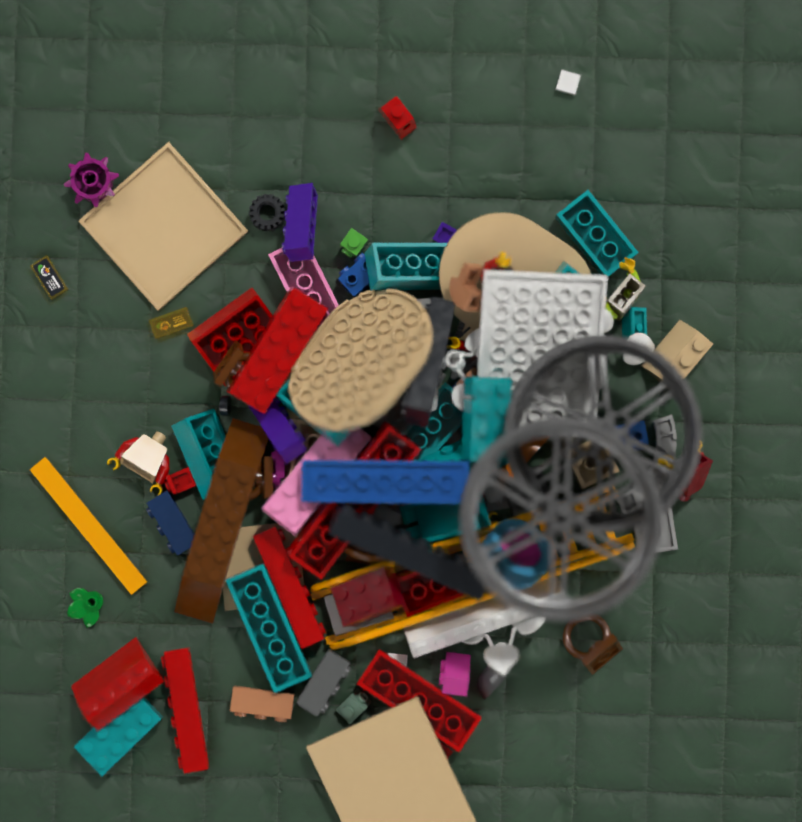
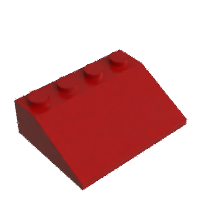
M250 288L189 332L187 336L211 369L215 371L235 340L242 344L244 353L251 352L273 315L255 290Z
M135 637L71 685V688L86 720L99 731L163 683L164 679L138 638Z

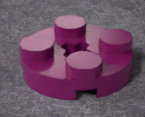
M274 450L269 457H273V488L277 490L281 486V478H284V459L277 450Z

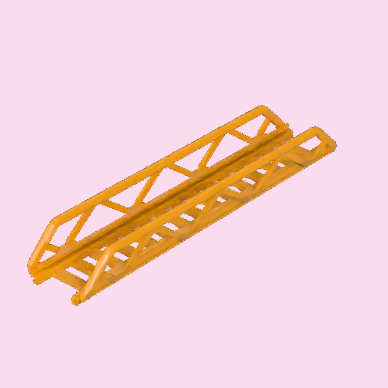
M609 488L603 491L604 497L610 494ZM598 494L586 499L589 505L599 500ZM576 502L573 505L574 511L582 512L584 509L582 502ZM530 511L509 519H517L529 523L534 518V512ZM500 522L476 530L478 543L482 544L489 532ZM538 522L536 524L539 525L541 532H544L547 528L545 522ZM589 531L586 538L597 544L594 534ZM605 532L606 536L617 544H624L622 547L630 551L634 548L633 541L635 539L632 533L616 538L614 532ZM462 535L432 544L434 547H437V545L445 547L449 550L448 553L450 554L463 551L464 557L470 562ZM573 539L568 544L570 554L567 555L566 573L609 559V557L590 546L578 551ZM607 542L598 544V546L615 556L622 554L621 551L613 548ZM556 549L554 567L557 568H554V577L561 575L560 565H562V557L558 556ZM389 560L382 561L316 583L311 586L312 594L310 595L313 601L331 595L332 587L383 566L393 567L395 573L407 568ZM549 570L538 582L549 579ZM489 590L484 593L481 601L464 594V596L433 607L430 611L406 618L405 611L401 607L397 609V613L393 614V619L335 636V634L326 636V643L329 644L331 650H338L496 596Z

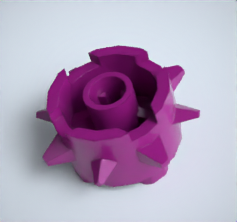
M85 153L83 161H79L76 165L69 163L71 179L64 183V187L73 188L77 193L75 203H79L84 199L92 202L94 207H98L99 201L107 195L115 196V193L112 191L113 180L119 177V173L110 172L106 167L108 157L99 161L91 159L89 153ZM88 178H94L96 181L94 183H90L88 181Z

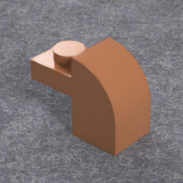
M464 263L459 277H451L449 286L451 298L463 311L478 312L481 307L482 290L476 286L483 269L480 264Z

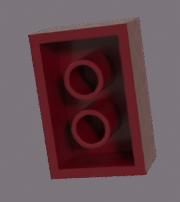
M380 567L331 588L343 627H354L406 606L393 567Z

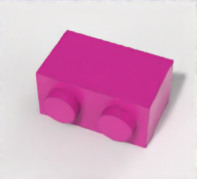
M446 652V659L441 660L439 684L443 685L442 693L467 696L471 655Z

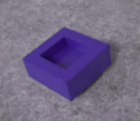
M442 222L432 239L438 243H448L457 230Z

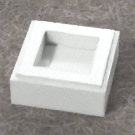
M561 70L556 90L575 96L581 75Z

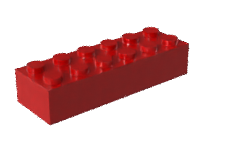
M290 287L226 392L260 413L265 414L328 308L295 287Z
M380 648L357 682V685L390 707H395L418 696L437 738L458 752L461 751L482 718L449 694L442 693L440 688Z

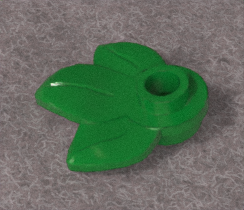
M83 588L72 590L69 594L74 602L68 607V616L73 619L83 618L85 626L91 627L100 617L99 609L103 606L102 595L97 591L88 592ZM91 598L95 600V605L91 604Z

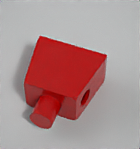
M397 96L378 109L400 139H403L417 128L413 116Z

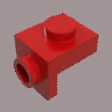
M189 467L167 475V481H164L168 492H173L174 495L197 486Z

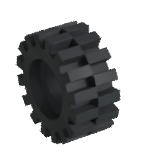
M273 194L257 196V199L253 200L252 205L249 207L250 219L259 230H264L265 232L269 230L274 231L276 228L281 227V224L285 221L284 204ZM270 205L275 209V216L271 220H264L260 217V210L263 206Z

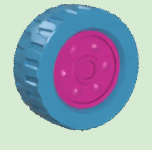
M509 519L498 523L486 536L482 546L492 545L528 522ZM531 529L488 553V556L492 557L532 536ZM540 538L498 559L495 563L496 570L516 590L532 587L549 569V543L547 539Z

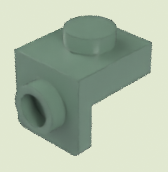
M357 688L338 706L336 711L351 724L370 705L371 700L364 692Z

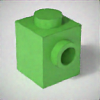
M351 228L340 243L341 251L350 258L352 256L356 258L368 244V239Z

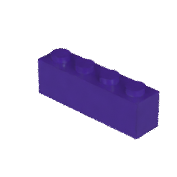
M313 183L289 186V194L286 195L288 207L285 210L286 226L283 227L285 242L282 243L283 254L287 255L290 262L310 260L314 257L318 194Z
M277 396L274 397L265 414L249 406L286 463L307 451L303 444L306 440L300 431H294L297 429V426L292 419H286L289 414L283 406L278 407L281 402Z

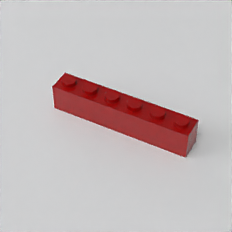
M275 526L254 535L253 538L301 649L325 639L324 634H326L324 625L322 622L318 623L315 617L318 615L314 603L310 605L307 597L310 596L306 585L302 586L299 580L302 577L298 566H293L292 558L288 556L286 551L287 548H285L283 543L286 538L282 529L278 530Z
M190 647L165 651L164 656H161L162 667L167 670V676L164 679L166 688H170L171 696H168L169 708H173L174 712L171 722L173 729L176 728L177 730L175 746L176 749H180L181 757H178L179 768L183 769L184 773L207 770L210 766Z

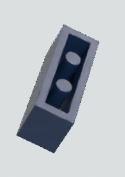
M167 490L147 502L148 508H146V511L151 519L155 518L159 525L156 527L161 536L165 535L169 541L167 546L171 553L176 552L177 555H181L191 549L195 533L171 493Z

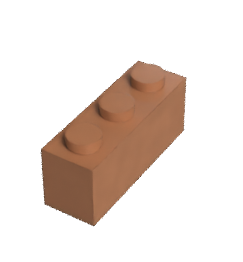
M234 686L230 711L235 712V716L246 717L247 714H255L254 718L267 719V716L275 717V721L287 722V719L292 718L295 693L281 691L274 693L273 690Z

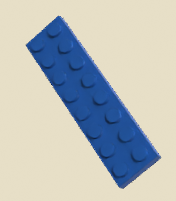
M302 460L301 502L461 504L464 488L468 480L469 462Z

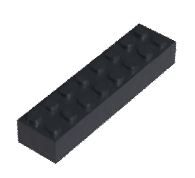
M349 504L337 505L328 524L329 534L481 601L487 587L480 580L466 557L458 553L454 556L448 553V549L440 545L434 547L425 538L419 537L416 539L411 536L409 531L402 528L398 531L392 528L393 525L387 521L381 520V522H378L369 513L362 512L360 514L354 511L355 508Z

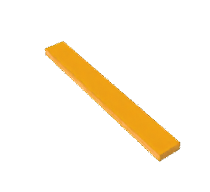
M44 457L30 469L131 595L148 582L47 457Z

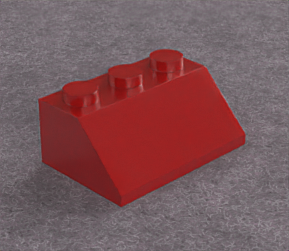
M410 569L395 573L406 604L403 609L407 618L464 596L463 593Z

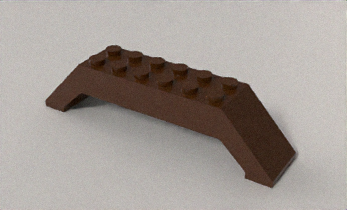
M234 418L231 421L215 466L184 569L175 613L214 623L229 566L269 440L268 435L261 426Z

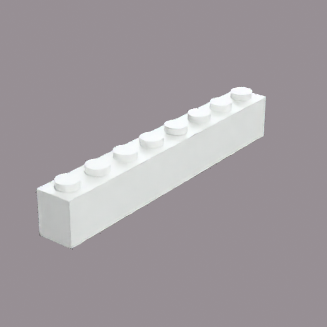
M557 576L554 577L555 598L560 597L561 587ZM549 579L538 582L530 588L518 591L533 599L544 600L549 595ZM494 597L403 629L413 658L533 616L522 613L508 606L499 598Z

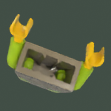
M624 257L625 263L620 262L619 267L628 271L627 277L605 304V309L611 313L613 320L617 319L618 321L634 305L646 287L640 281L638 273L634 269L635 261Z

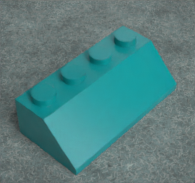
M215 409L187 417L171 426L203 500L206 499L215 466L226 438Z

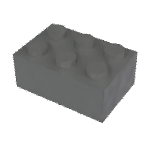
M328 648L297 699L296 704L316 716L319 713L324 714L330 704L328 698L330 695L335 696L340 688L339 680L341 677L345 679L351 670L349 666L350 661Z

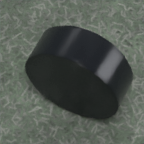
M223 395L220 398L219 410L222 416L230 415V396Z

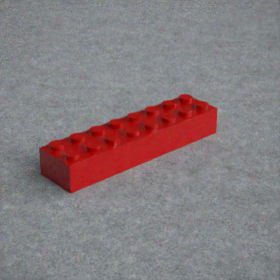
M384 421L355 461H413L421 449L415 442ZM322 502L287 548L288 556L322 579L349 544V542L329 534L328 524L337 505L343 506L346 503L355 508L354 511L360 514L362 512L372 514L380 503Z

